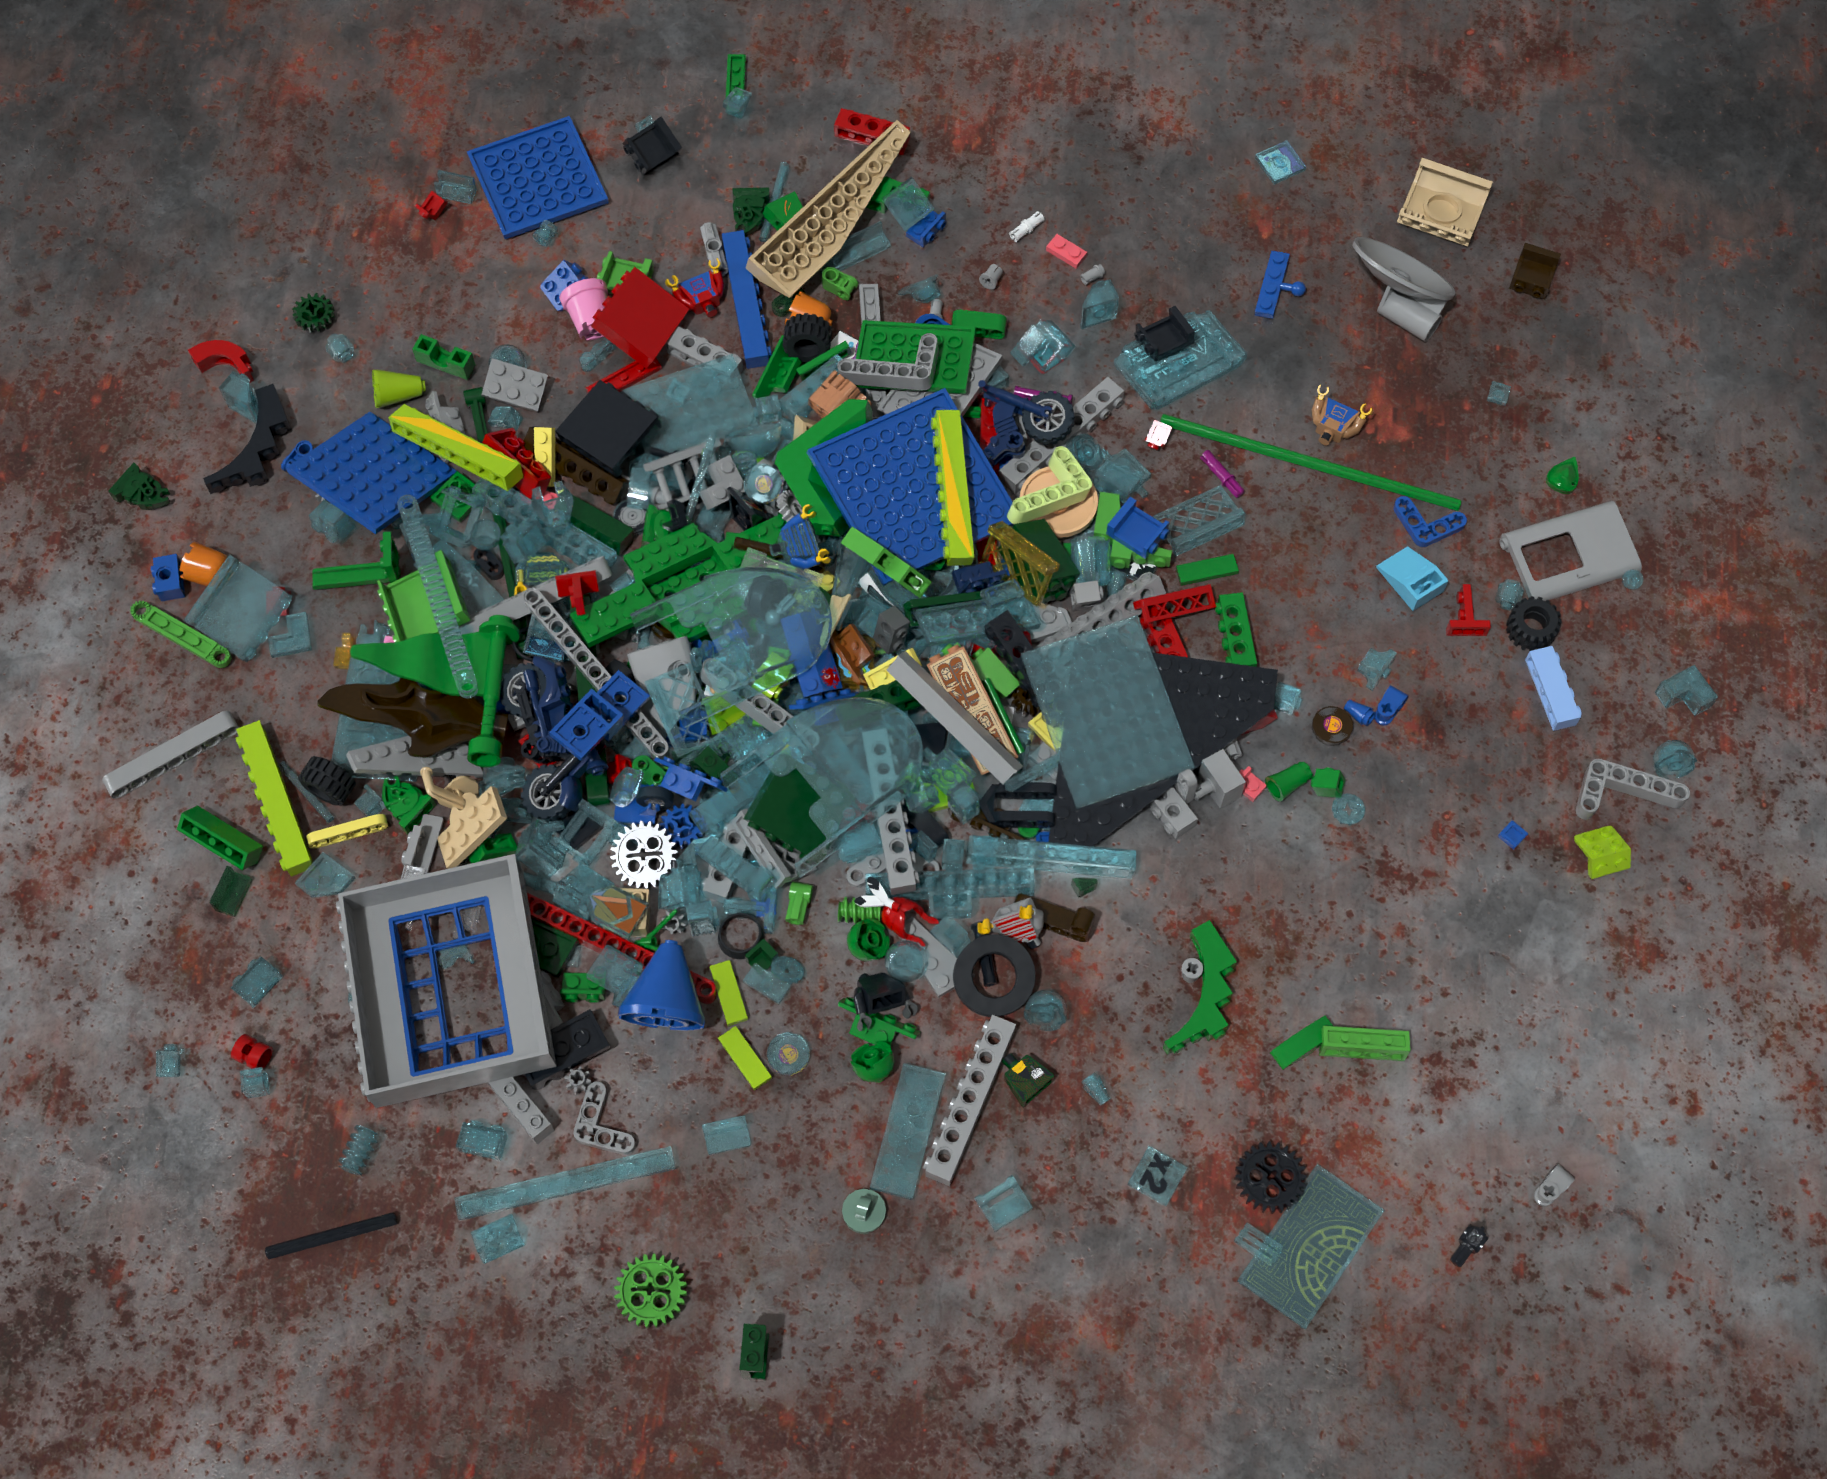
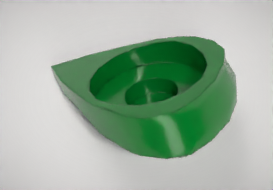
M1576 457L1567 459L1549 470L1546 483L1550 488L1562 494H1570L1576 489L1579 480Z

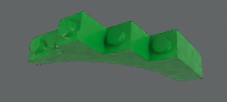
M1210 920L1192 929L1190 939L1203 965L1201 998L1190 1020L1178 1033L1164 1042L1163 1049L1167 1055L1172 1052L1174 1054L1179 1053L1185 1048L1184 1045L1189 1042L1194 1044L1200 1041L1203 1035L1208 1042L1212 1039L1217 1041L1226 1035L1225 1032L1229 1026L1219 1009L1224 1008L1230 1003L1233 993L1223 977H1227L1235 971L1237 961Z

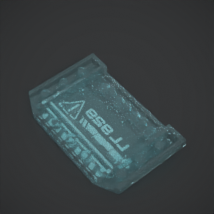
M1210 310L1205 311V314L1188 312L1183 315L1195 330L1194 344L1158 361H1154L1151 356L1146 354L1143 345L1134 340L1125 345L1119 357L1114 359V366L1150 409H1160L1238 368L1247 359V352Z

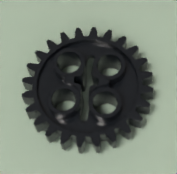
M1268 1141L1267 1146L1264 1148L1260 1142L1258 1150L1252 1145L1250 1148L1251 1154L1245 1151L1243 1153L1245 1159H1239L1238 1163L1241 1166H1236L1235 1171L1240 1174L1235 1175L1234 1180L1241 1182L1236 1185V1189H1243L1240 1197H1248L1246 1204L1254 1202V1210L1261 1206L1262 1213L1265 1212L1266 1208H1269L1271 1214L1274 1213L1275 1208L1282 1213L1283 1206L1290 1210L1292 1207L1291 1202L1297 1204L1299 1201L1296 1196H1303L1304 1193L1300 1189H1305L1306 1184L1301 1181L1306 1180L1307 1175L1301 1174V1172L1305 1170V1166H1298L1302 1159L1293 1158L1296 1153L1295 1151L1290 1154L1287 1153L1288 1146H1285L1282 1150L1280 1149L1279 1142L1275 1147H1272L1271 1142ZM1264 1159H1273L1275 1166L1270 1167L1266 1165ZM1256 1173L1260 1176L1261 1180L1254 1182L1250 1179L1249 1175ZM1281 1174H1289L1292 1181H1283ZM1274 1175V1179L1267 1180V1176ZM1267 1189H1273V1190H1275L1276 1193H1277V1196H1276V1197H1270V1196H1268L1267 1193H1266V1190H1267Z

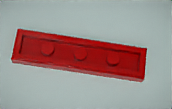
M656 357L647 368L634 361L601 379V381L606 384L608 382L611 383L618 392H621L662 370V366ZM597 382L586 387L588 393L597 384Z

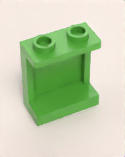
M609 251L607 257L603 259V268L598 273L597 279L605 281L608 293L613 294L611 291L616 284H622L621 277L627 270L631 272L634 267L651 279L654 272L653 261L645 258L643 264L615 258L613 252Z

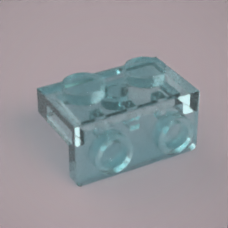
M512 1214L471 1232L476 1250L484 1264L525 1245Z

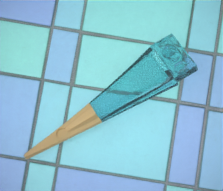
M850 528L839 537L832 596L820 644L822 650L826 648L869 563L841 544Z

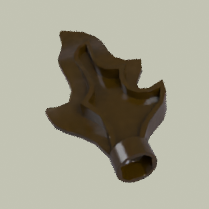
M400 678L399 681L393 684L356 683L341 685L329 689L317 701V705L322 709L333 711L358 721L380 723L403 730L411 737V747L408 750V754L413 757H430L452 746L470 741L481 734L484 707L475 700L473 695L451 696L439 691L424 689L416 681ZM496 712L493 736L503 745L508 714Z

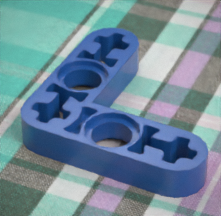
M1406 496L1397 498L1393 508L1414 543L1419 547H1427L1464 529L1467 518L1463 513L1453 512L1427 524L1412 500ZM1400 504H1402L1403 506L1406 505V510L1404 507H1399ZM1415 518L1418 524L1411 525L1408 519ZM1455 519L1456 521H1461V523H1453V521ZM1442 526L1445 528V532L1438 533L1435 527ZM1420 535H1422L1423 537L1427 536V539L1425 540L1424 538L1419 537Z

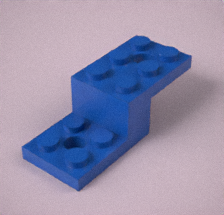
M618 670L598 692L591 689L549 732V735L582 761L603 738L610 741L650 699V695ZM622 694L626 697V700L621 703L617 702L615 696ZM576 728H582L586 733L583 736H576L573 731Z

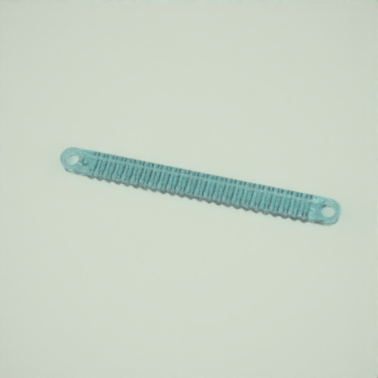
M404 495L398 499L397 506L458 693L463 698H472L478 693L477 680L418 502L414 496ZM410 502L413 504V507L404 509L403 505ZM466 683H471L473 688L465 691L462 689V686Z

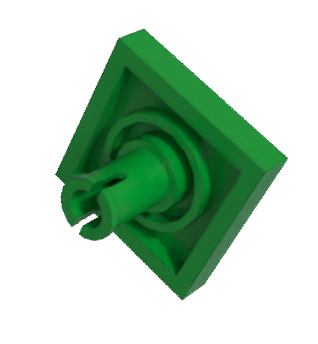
M457 471L430 498L433 503L458 522H461L487 495L486 492Z

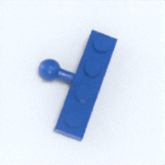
M1271 251L1255 309V316L1273 319L1281 290L1290 291L1297 297L1305 293L1306 286L1300 281L1293 284L1283 283L1290 259L1289 253Z

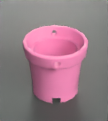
M589 278L577 281L566 287L559 297L563 308L569 313L579 337L582 339V336H585V339L588 341L604 337L591 327L595 321L592 317L598 309L603 310L604 306H602V303L609 294L606 282L601 279Z

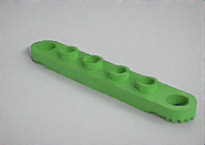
M136 601L135 604H132L130 612L136 621L215 667L223 668L230 664L232 656L227 648L145 601ZM139 608H146L144 614H136ZM225 654L224 660L216 661L217 655Z

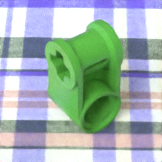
M827 267L822 272V287L843 300H849L851 292L859 285L854 277L836 268Z

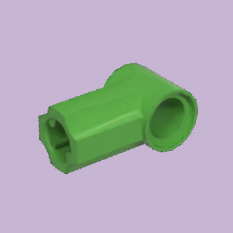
M792 881L789 891L790 901L785 919L786 922L793 925L804 924L807 906L812 898L813 885Z

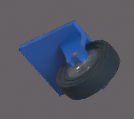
M618 783L613 821L614 823L629 824L633 822L640 824V821H644L645 825L651 821L655 825L656 813L662 809L672 807L674 794L660 785L654 786L652 784L649 786L644 784Z

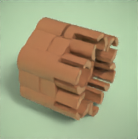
M835 370L808 399V405L822 419L848 399L865 400L867 398L864 394L860 393L861 391L856 388L857 386L854 383L845 379L841 374L837 375L838 372Z

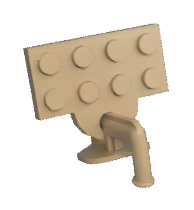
M423 767L420 770V774L427 794L437 799L439 804L452 809L450 826L437 839L446 868H454L507 819L497 788L490 786L479 796L476 780L467 776H458L443 789L434 785L432 769Z

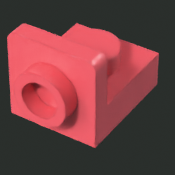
M1248 766L1245 770L1241 769L1239 771L1246 781L1242 794L1254 802L1266 789L1267 785L1252 774V768Z

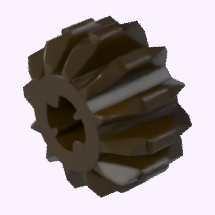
M1017 687L1014 690L1015 693L1011 694V699L1013 700L1011 706L1016 708L1015 712L1017 714L1023 712L1024 717L1027 713H1030L1032 717L1035 715V712L1040 713V710L1035 708L1031 701H1026V699L1031 698L1028 692Z

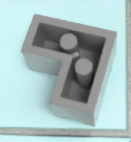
M730 455L706 467L715 485L699 492V495L706 509L709 510L729 500L727 488L733 487L741 492L748 490Z

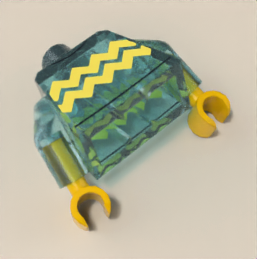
M534 551L526 553L525 560H521L515 568V583L517 586L515 587L514 595L527 589L523 585L525 583L526 585H537L569 571L568 564L560 560L552 552Z

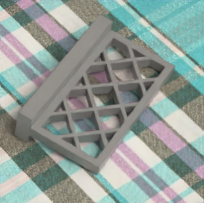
M747 808L741 810L733 819L732 824L775 889L782 887L789 881L817 871V867L812 861L807 863L799 858L800 854L797 852L791 853L773 841H769L764 835L765 832L760 829L757 832L748 827L749 822L743 819L748 811ZM775 850L781 852L782 857H779ZM786 855L795 858V863L787 861ZM799 861L804 862L808 869L799 866ZM786 867L793 869V874H790Z

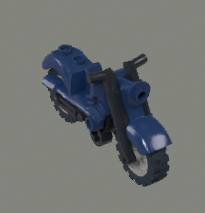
M536 655L533 658V664L520 663L517 667H512L509 673L506 672L501 683L500 701L508 712L522 718L525 722L529 740L525 741L521 747L522 755L541 765L540 768L533 769V773L528 774L525 778L526 782L522 784V804L527 808L526 811L538 819L557 821L560 817L564 818L568 811L577 812L583 795L582 784L579 778L585 772L593 776L602 775L609 768L601 760L599 754L605 748L613 747L614 742L613 740L607 741L603 738L580 761L549 735V732L566 715L565 712L573 707V703L570 702L569 696L571 691L567 685V674L564 666H559L547 658ZM576 728L573 731L576 736H583L586 733L582 728ZM550 761H551V762L564 761L560 766H559V765H558V766H555V765H550V764H549V766L546 765V764H548ZM543 799H545L544 807L539 803ZM550 800H553L555 804L549 807Z

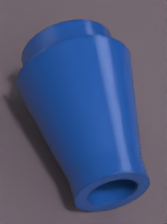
M1351 699L1344 706V710L1360 725L1368 726L1376 715L1373 708L1354 702Z

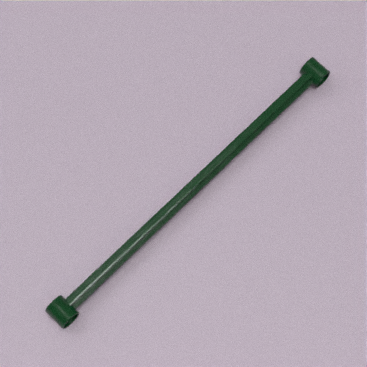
M483 387L463 391L467 408L471 407L477 440L480 443L483 442L485 435L488 433L482 404H486L485 397L481 396ZM486 480L509 597L514 596L518 578L500 490L498 486ZM525 616L514 620V624L518 629L527 627ZM528 631L522 632L519 635V640L516 642L518 649L528 657L536 656L525 653L530 637ZM516 653L517 659H522V658H521L519 655H517V653Z

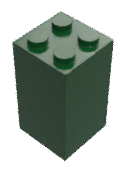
M1045 519L1014 524L998 548L999 553L1032 604H1045L1053 600H1062L1080 575L1079 570Z

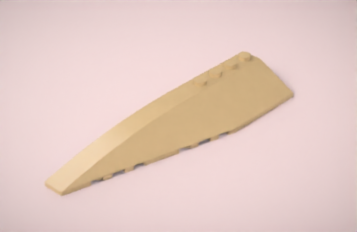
M896 120L748 258L746 269L760 282L788 298L793 296L840 251L908 138L910 131Z

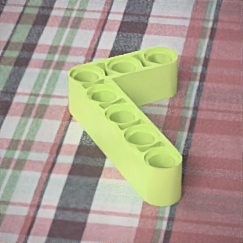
M1056 447L1048 462L1050 469L1060 483L1015 499L1007 513V518L1011 523L1027 522L1086 499L1092 487V481L1066 447Z

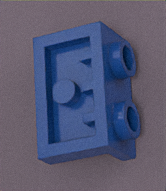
M928 208L918 218L919 220L906 231V237L924 248L927 243H931L939 230L942 231L947 224L945 212L942 211L940 214H937Z

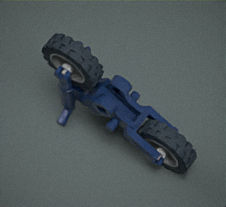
M984 380L978 382V386L984 392V405L990 407L992 403L996 404L993 408V422L997 435L992 436L988 446L982 450L992 468L1006 456L1019 459L1026 453L1023 436L1019 433L1014 420L1016 414L1022 416L1023 426L1028 436L1037 443L1042 442L1043 445H1049V443L1057 444L1058 441L1065 440L1067 434L1070 435L1072 432V427L1075 424L1073 407L1068 398H1064L1061 393L1057 392L1056 394L1054 391L1044 393L1042 391L1039 392V395H1033L1031 400H1028V398L1020 397L1004 389L993 387ZM1056 408H1058V409L1061 410V412H1062V413L1054 414V415H1053V413H1054V411L1056 410ZM1063 417L1060 424L1055 421V419ZM1041 425H1044V427L1046 428V430L1041 429V428H1039V427H1040Z

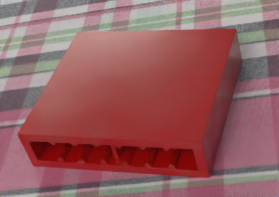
M634 267L631 272L627 270L621 277L622 284L617 283L611 292L614 295L612 297L608 296L602 303V306H604L603 310L598 309L592 318L595 321L591 327L643 367L647 368L689 311V308Z

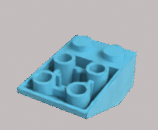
M1408 546L1376 566L1412 611L1444 592L1449 581L1436 565Z

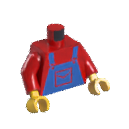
M716 258L718 264L716 267L711 265L710 260L708 262V266L713 269V273L708 271L679 284L678 278L675 275H672L674 284H671L668 279L665 281L666 286L673 289L674 297L696 315L705 312L707 317H713L717 314L715 307L720 305L719 299L723 296L724 290L722 274L718 270L720 266L718 258Z

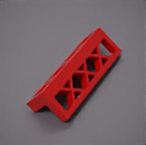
M1211 584L1133 602L1135 610L1142 609L1145 623L1216 607ZM1201 595H1207L1209 605L1204 606L1199 602ZM1186 598L1193 602L1190 609H1186L1181 605ZM1168 602L1176 606L1172 613L1164 609ZM1150 606L1158 609L1156 616L1150 618L1148 610Z

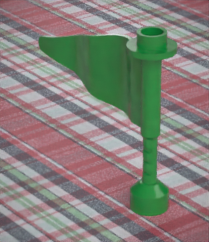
M493 615L489 617L488 621L479 626V632L469 634L446 635L428 633L395 643L356 644L351 647L350 655L352 658L370 663L394 676L422 683L436 691L451 696H483L485 702L481 734L469 741L467 760L479 767H494L500 764L502 744L493 736L497 702L500 700L506 645L517 642L520 635L519 629L513 624L511 618L504 615Z

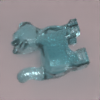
M375 620L374 633L366 634L367 626L361 624L356 644L384 643L385 636H388L391 630L384 623H379Z

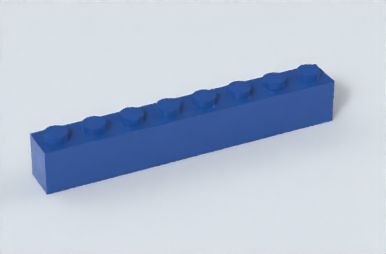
M744 230L722 233L724 253L746 367L750 369L767 366L772 354L770 346H766V342L769 339L767 330L763 331V326H766L764 314L760 315L759 311L763 310L762 302L756 296L759 294L758 283L754 284L753 279H756V277L746 269L748 258L752 255V252L748 253L747 250L750 248L749 237H745Z

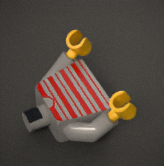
M1030 897L999 908L992 921L986 918L983 920V923H977L978 933L988 934L989 932H996L1010 937L1019 943L1026 942L1030 949H1034L1041 943L1038 935L1044 925V913L1036 909Z

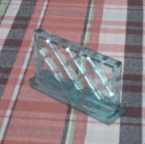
M1221 485L1153 516L1158 521L1165 517L1172 519L1168 528L1170 532L1166 539L1172 546V552L1175 556L1239 528L1245 522V512L1242 508L1238 509ZM1217 493H1220L1223 497L1222 501L1211 498ZM1198 502L1206 503L1205 509L1194 507V505ZM1209 504L1220 506L1218 512L1207 510ZM1223 507L1232 509V512L1228 514L1221 511ZM1180 510L1189 511L1187 517L1177 515ZM1192 512L1201 513V520L1191 518ZM1205 515L1216 517V519L1212 521L1204 520ZM1175 520L1185 521L1184 527L1174 526ZM1188 523L1199 524L1195 529L1187 528ZM1172 530L1182 532L1180 536L1175 538L1170 535Z
M690 662L644 682L677 758L723 738ZM686 668L689 669L691 674L689 683L677 680L680 671ZM676 673L675 678L670 677V675ZM663 678L674 680L669 692L661 689L658 683L659 680ZM692 679L694 680L696 687L691 685ZM676 682L687 685L683 697L672 693ZM689 687L698 690L700 695L697 703L685 698ZM663 692L668 694L667 699L665 698ZM671 695L682 699L678 711L671 709L668 705ZM701 698L704 705L699 704ZM684 700L695 704L692 716L680 712ZM698 706L706 708L708 712L705 721L694 717ZM671 711L677 713L675 719ZM679 714L690 718L686 730L677 726L676 721ZM709 717L713 724L707 722ZM693 719L704 723L700 735L688 731ZM706 724L714 727L718 736L711 739L703 737L702 734ZM680 730L685 732L683 737L681 735ZM687 733L699 737L696 745L691 748H687L684 741ZM701 738L707 740L699 744Z

